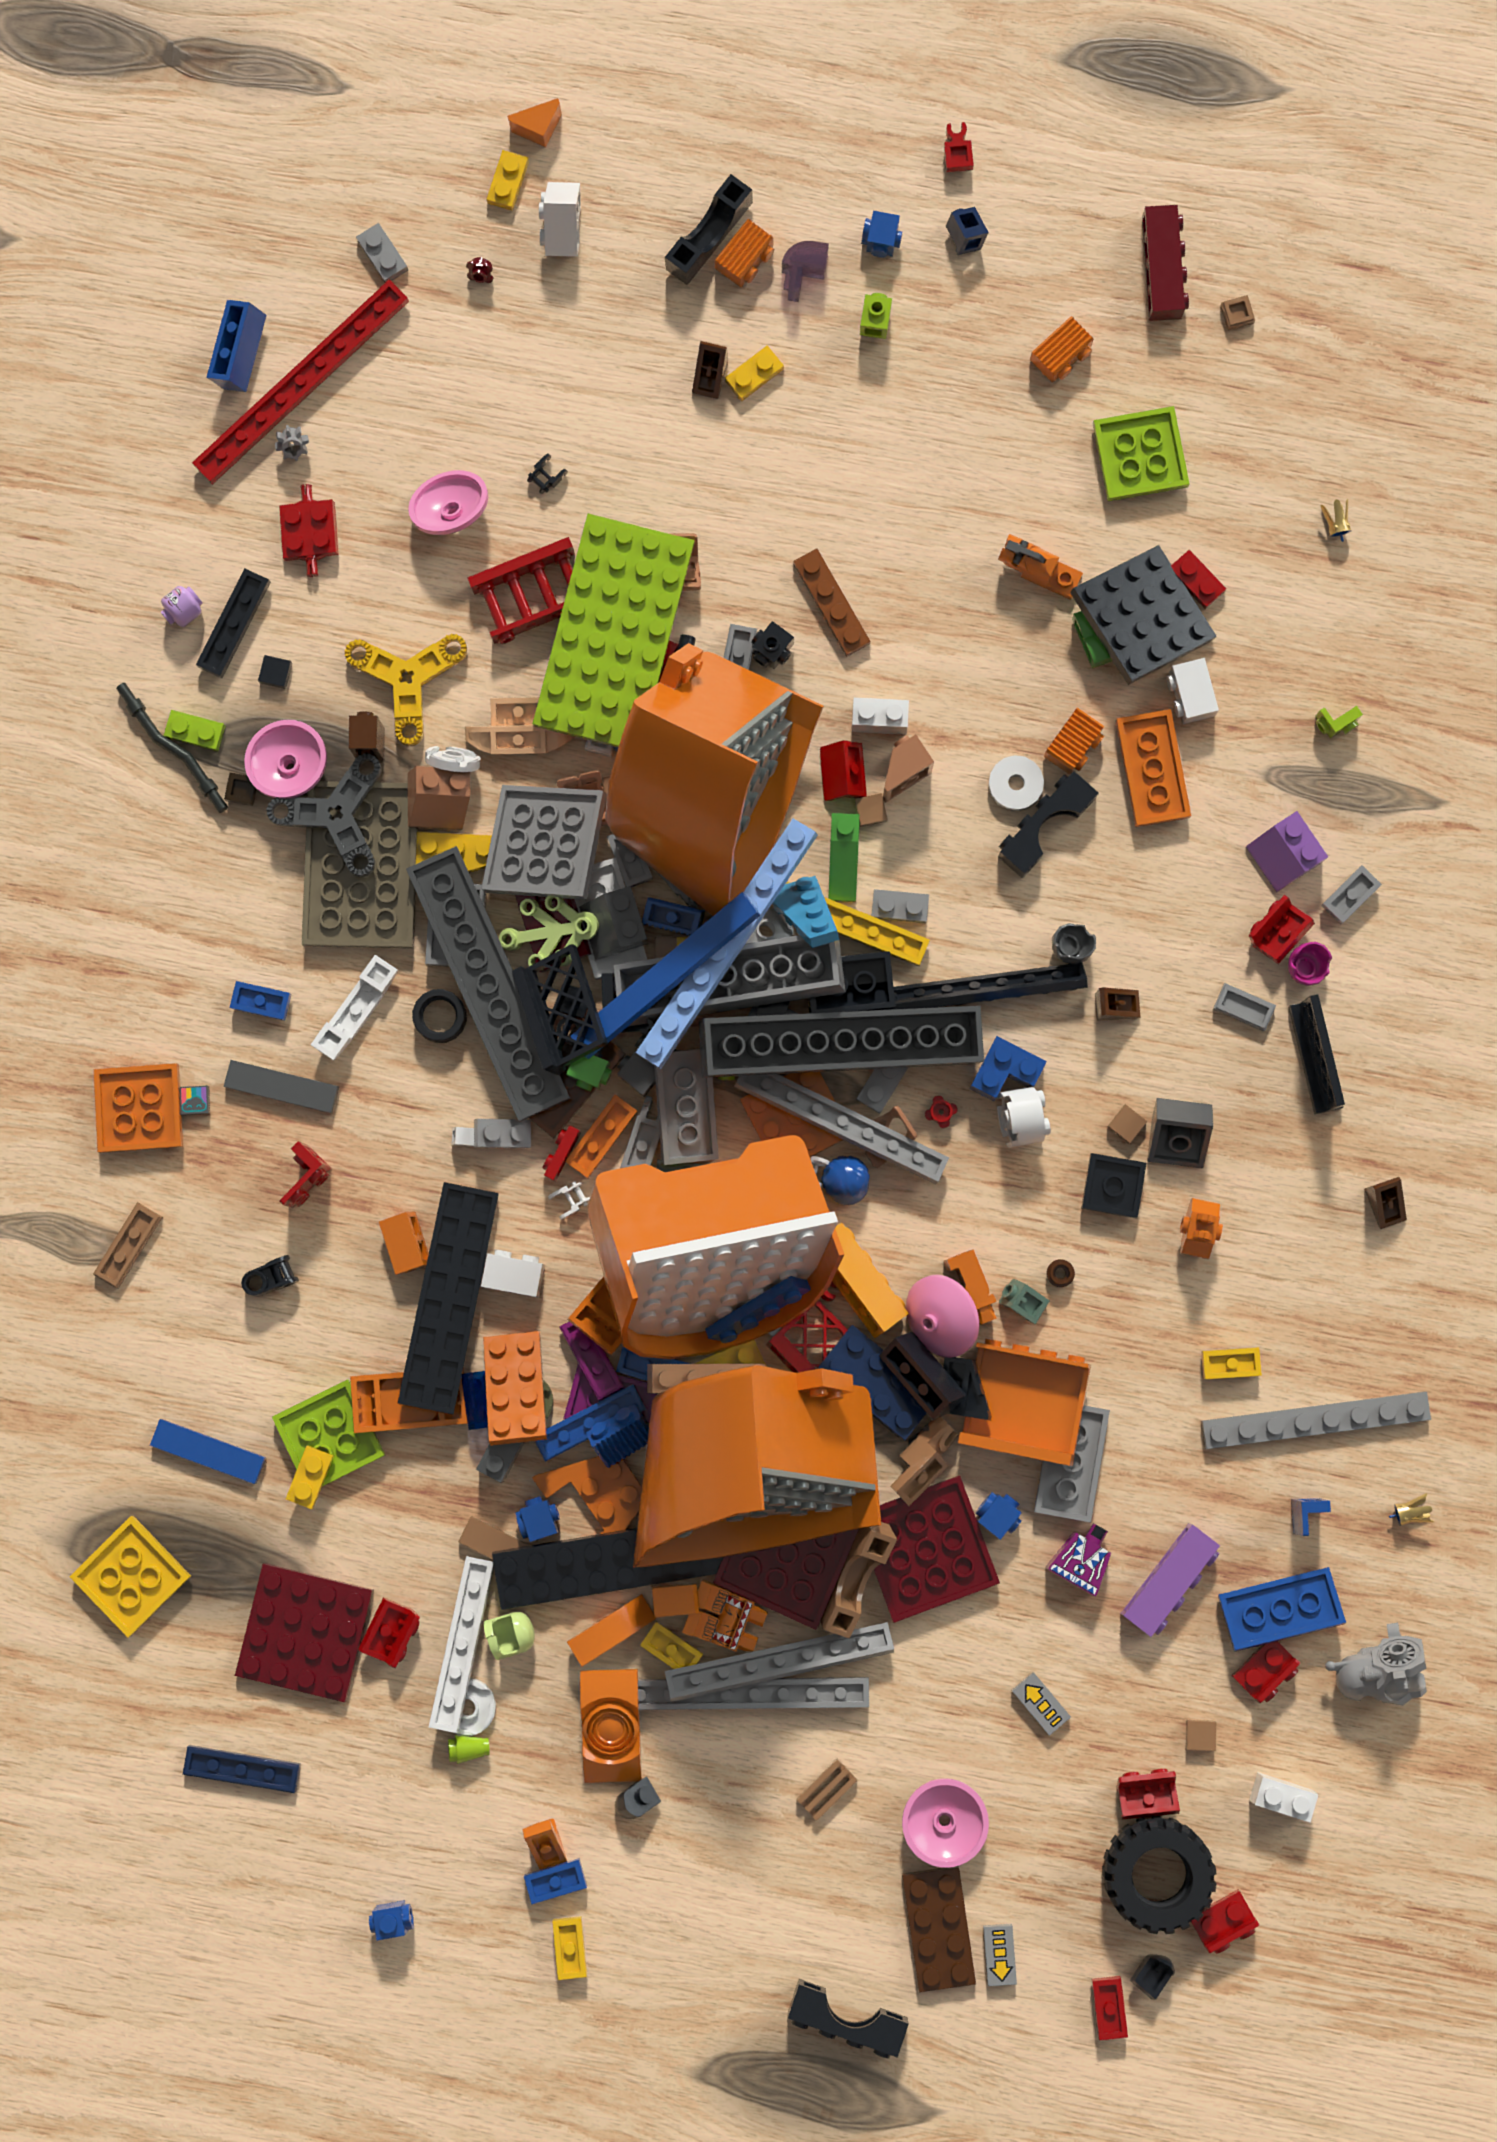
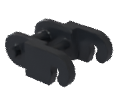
M549 453L544 455L534 465L535 471L528 474L527 481L529 483L533 481L541 488L540 494L547 493L550 486L555 488L562 480V476H566L568 473L566 469H563L555 477H551L543 470L546 464L545 461L551 459ZM540 473L548 479L545 484L537 478Z

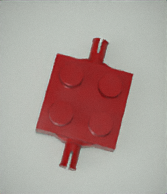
M302 484L300 486L302 501L295 504L279 505L282 553L285 561H306L307 577H317V560L326 556L339 555L335 502L333 499L313 500L312 485L306 484L305 486Z

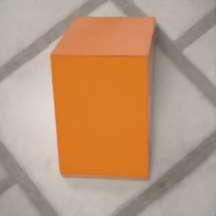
M556 98L508 115L507 117L512 133L546 147L561 118L562 112L559 99Z
M697 1584L651 1586L654 1617L699 1613Z

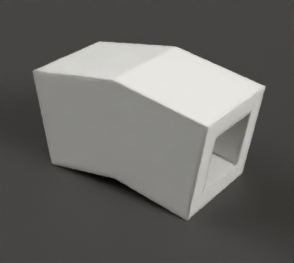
M452 1128L451 1145L474 1147V1128Z

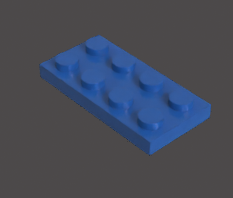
M1329 1567L1218 1595L1234 1652L1346 1624Z

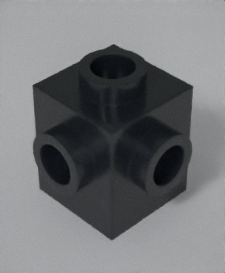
M772 621L765 631L760 629L752 639L751 643L754 644L752 646V654L755 655L753 658L765 668L769 665L775 669L778 664L784 665L792 654L790 649L794 645V636Z

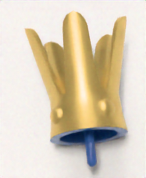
M1336 499L1334 501L1335 522L1325 505L1320 506L1329 525L1330 537L1340 536L1343 542V535L1352 531L1348 522V499L1346 500L1345 515L1343 505Z
M1427 1493L1407 1503L1394 1504L1396 1514L1389 1516V1518L1397 1517L1400 1526L1411 1522L1435 1523L1434 1520L1428 1519L1430 1518L1429 1513L1432 1511L1431 1506L1416 1507L1426 1501Z

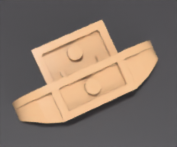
M539 697L490 698L491 726H465V740L479 750L490 754L548 753L558 749L575 737L533 726L532 723Z

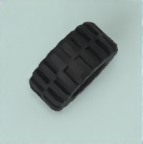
M1153 1816L1152 1819L1147 1820L1144 1817L1136 1819L1137 1823L1131 1826L1127 1824L1122 1827L1123 1832L1119 1836L1114 1835L1110 1841L1112 1843L1110 1849H1106L1104 1855L1105 1866H1102L1105 1890L1119 1914L1125 1920L1131 1922L1134 1927L1140 1930L1142 1928L1147 1929L1152 1934H1158V1931H1164L1165 1934L1175 1933L1174 1929L1180 1927L1182 1930L1191 1927L1189 1922L1194 1919L1199 1921L1204 1916L1202 1910L1205 1907L1209 1908L1213 1901L1210 1896L1212 1892H1216L1217 1883L1214 1881V1875L1217 1873L1216 1866L1211 1859L1212 1855L1201 1838L1187 1825L1179 1823L1178 1820L1170 1817L1169 1819H1163L1161 1816ZM1155 1848H1167L1177 1853L1186 1869V1877L1181 1889L1174 1896L1163 1901H1150L1141 1896L1136 1890L1132 1879L1133 1868L1137 1860L1144 1853Z

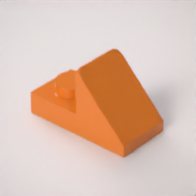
M548 1819L523 1829L524 1839L539 1869L567 1862L554 1819Z

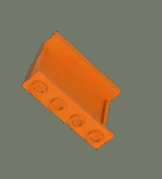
M985 1338L984 1344L977 1342L976 1366L992 1418L990 1421L965 1416L963 1432L959 1434L958 1443L1073 1466L1091 1365L1085 1363V1358L1080 1356L1068 1355V1360L1057 1358V1352L1041 1349L1040 1354L1029 1352L1030 1347L1013 1344L1012 1349L1001 1347L1002 1342Z

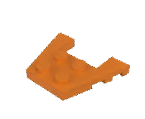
M597 1456L532 1477L545 1498H548L571 1482L604 1529L600 1534L625 1530L640 1510L642 1486L624 1459L607 1468L600 1457Z

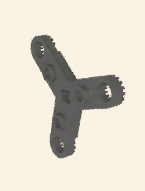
M371 754L359 755L355 758L349 770L346 771L329 799L297 797L279 799L276 797L268 804L266 809L267 816L277 826L328 828L350 872L357 877L368 876L373 872L376 862L353 815L380 776L381 764ZM365 761H370L374 764L375 768L372 774L362 775L359 771L360 765ZM278 805H286L289 810L287 816L284 819H277L274 816V809ZM342 808L340 812L343 817L341 819L335 818L334 821L331 820L330 810ZM360 855L366 856L369 860L367 867L362 870L355 869L353 865L355 858Z

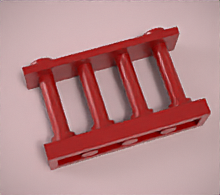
M569 537L467 577L474 595L479 593L484 596L497 629L490 632L494 644L498 642L500 644L511 642L515 639L516 635L561 617L564 602L557 603L544 570L547 565L552 563L559 564L569 586L573 571L569 560L575 554ZM527 573L534 574L548 608L532 614L519 583L520 576ZM502 583L509 585L522 617L521 620L508 625L493 592L495 586Z

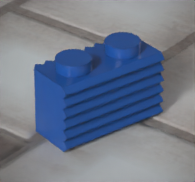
M648 897L642 923L690 936L702 926L705 911Z
M634 1403L629 1407L619 1409L608 1420L594 1424L586 1434L592 1448L605 1466L610 1468L611 1465H615L616 1462H620L621 1459H625L626 1456H630L631 1453H635L636 1450L645 1447L648 1442L649 1423Z

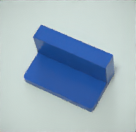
M1322 1498L1291 1499L1293 1533L1300 1536H1309L1308 1513L1331 1512L1330 1500Z

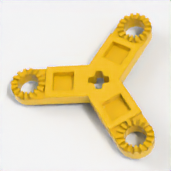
M450 634L407 661L361 639L349 642L344 652L347 662L352 667L393 687L396 737L403 745L414 746L422 740L424 735L422 686L462 661L466 657L468 649L465 640L461 636ZM451 642H457L461 645L460 652L455 656L446 653V647ZM357 647H362L366 650L364 659L359 661L352 659V651ZM403 672L414 674L411 677L412 683L400 682L403 679ZM414 725L417 728L414 738L406 739L402 736V730L405 726Z

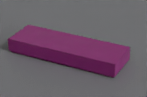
M567 1322L559 1326L598 1402L622 1390L623 1385L604 1349L572 1323Z

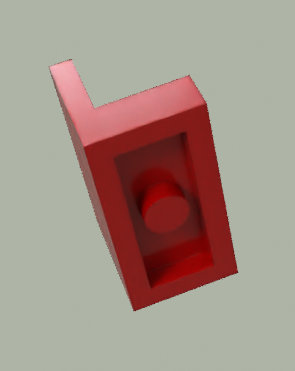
M842 740L822 746L820 748L824 800L832 801L843 797L855 799L866 797L862 743Z

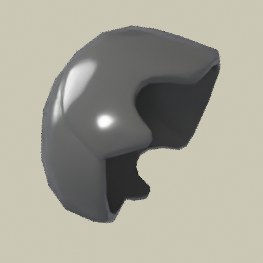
M1068 923L1060 926L1052 936V950L1056 957L1064 963L1072 965L1082 963L1096 949L1095 934H1090L1086 930L1085 925Z

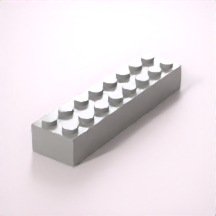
M798 935L745 944L698 1015L846 992L840 941L812 948ZM664 957L613 965L616 995L619 996ZM683 981L629 1026L647 1024L648 1019L652 1023L656 1022Z

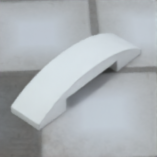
M374 955L359 976L360 980L331 1021L329 1023L326 1022L311 1043V1046L334 1061L368 1020L394 980L398 969L377 955Z

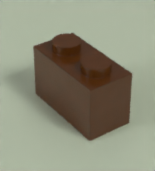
M368 711L357 712V715H349V750L354 757L357 758L359 755L371 754L378 760H384L385 728L378 716Z

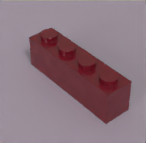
M1178 205L1145 206L1142 215L1149 321L1182 319L1184 311L1189 308V294L1184 293L1183 283H1187L1186 266L1182 267V257H1185V241H1180V231H1183V215L1178 214Z

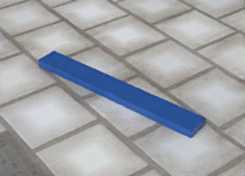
M741 892L598 1012L608 1043L760 916V913L746 894ZM581 1027L571 1035L572 1039H577ZM590 1027L583 1041L587 1045L598 1040L595 1030ZM598 1049V1050H596V1051H594V1052H592V1053H590V1054H588V1055H586V1056H584V1057H586L587 1059H589V1058H591L595 1053H597L600 1049Z

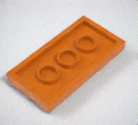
M1171 709L1117 718L1116 727L1135 827L1190 818L1191 810Z
M540 1332L483 1337L490 1446L547 1440Z

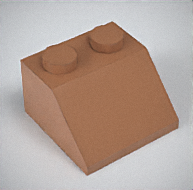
M916 734L911 738L906 735L894 743L895 748L892 749L883 792L885 803L932 774L934 761Z
M415 766L408 772V827L462 830L470 800V772H454L435 767Z

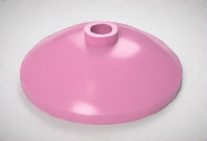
M461 470L444 472L430 478L414 492L409 502V516L416 528L422 532L433 535L453 534L469 527L480 517L488 503V490L484 481L472 472Z
M296 720L273 722L259 730L249 742L244 759L246 774L253 786L266 796L271 798L278 797L279 799L301 796L310 791L324 774L327 764L325 744L320 735L311 726ZM293 763L294 767L290 770H287V766Z
M943 1275L924 1277L912 1286L906 1300V1310L909 1313L906 1316L911 1331L935 1355L951 1358L967 1352L974 1345L979 1332L978 1312L969 1293L958 1282Z
M942 1778L929 1781L912 1793L903 1811L902 1828L908 1846L918 1858L936 1867L949 1868L962 1865L977 1855L986 1841L989 1819L984 1802L974 1789L961 1781ZM942 1815H947L950 1818L949 1822L945 1825L939 1822V1818Z

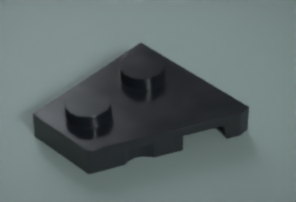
M945 1357L943 1368L966 1394L965 1398L949 1414L991 1421V1412L975 1360Z

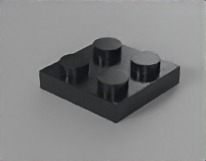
M1090 1153L1081 1209L1138 1218L1147 1163Z

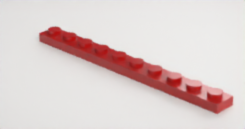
M389 279L192 462L194 467L213 485L409 302L408 297Z

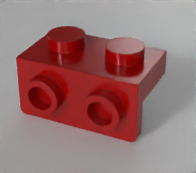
M1284 895L1279 901H1275L1270 906L1267 915L1261 921H1257L1252 926L1249 938L1255 949L1279 965L1315 923L1313 918L1292 905L1290 898Z
M383 1597L358 1650L361 1653L386 1662L392 1668H396L398 1662H401L406 1655L410 1637L414 1636L419 1628L420 1616L413 1609Z
M1156 1769L1151 1771V1774L1142 1775L1139 1772H1127L1122 1777H1119L1117 1791L1122 1820L1179 1814L1180 1807L1175 1784V1771L1168 1772L1167 1769Z

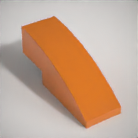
M641 1594L569 1639L567 1643L582 1667L654 1621L656 1617H654L653 1611Z

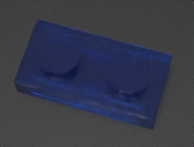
M485 1371L462 1374L468 1429L488 1428Z

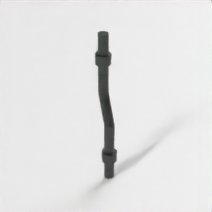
M126 683L118 685L116 689L126 702L127 710L132 717L138 719L151 740L181 759L199 783L198 788L204 797H208L219 813L224 812L228 806L218 793V786L212 778L209 779L193 755L159 732L145 712V705L139 698L136 699Z

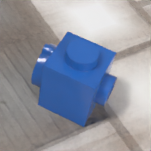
M873 210L872 219H865L861 244L867 245L866 252H870L873 256L880 258L886 256L893 257L894 248H900L903 231H898L900 215Z
M991 1492L975 1512L979 1516L977 1521L1001 1540L1007 1531L1012 1534L1022 1520L1018 1518L1021 1512L1016 1509L1020 1504L1008 1494L1001 1497L999 1494L996 1495Z
M541 1496L527 1500L525 1501L526 1507L515 1512L523 1539L529 1538V1541L532 1542L559 1532L556 1521L560 1520L556 1504L551 1505L549 1499L542 1501Z
M405 1900L380 1904L373 1909L372 1915L369 1916V1927L371 1933L376 1934V1940L405 1936L409 1930L414 1929V1917L410 1904H406Z

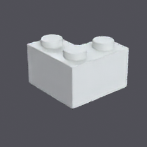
M548 182L546 192H541L539 220H544V229H540V246H545V256H578L580 246L579 216L581 211L580 183Z

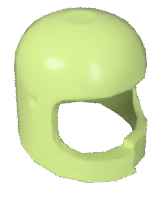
M513 1612L484 1621L485 1636L496 1660L526 1652L534 1644L535 1632L532 1622L522 1612Z

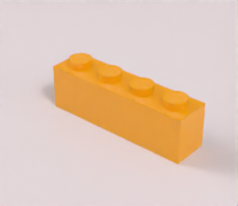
M841 1222L835 1229L845 1255L832 1281L872 1336L876 1338L909 1313L905 1309L906 1306L903 1300L895 1295L889 1287L887 1278L874 1267L870 1255L857 1244L853 1232Z

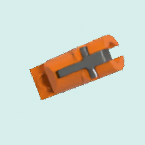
M1009 534L1005 548H1002L998 560L1006 566L1021 572V578L1071 600L1072 595L1070 592L1074 587L1078 586L1083 572L1058 562L1060 557Z

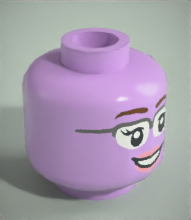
M177 586L161 599V604L164 608L161 614L170 625L176 622L179 626L185 627L201 614L200 606L203 603L189 586L187 588Z

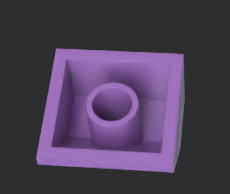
M1298 811L1274 825L1246 846L1276 893L1328 858V855Z

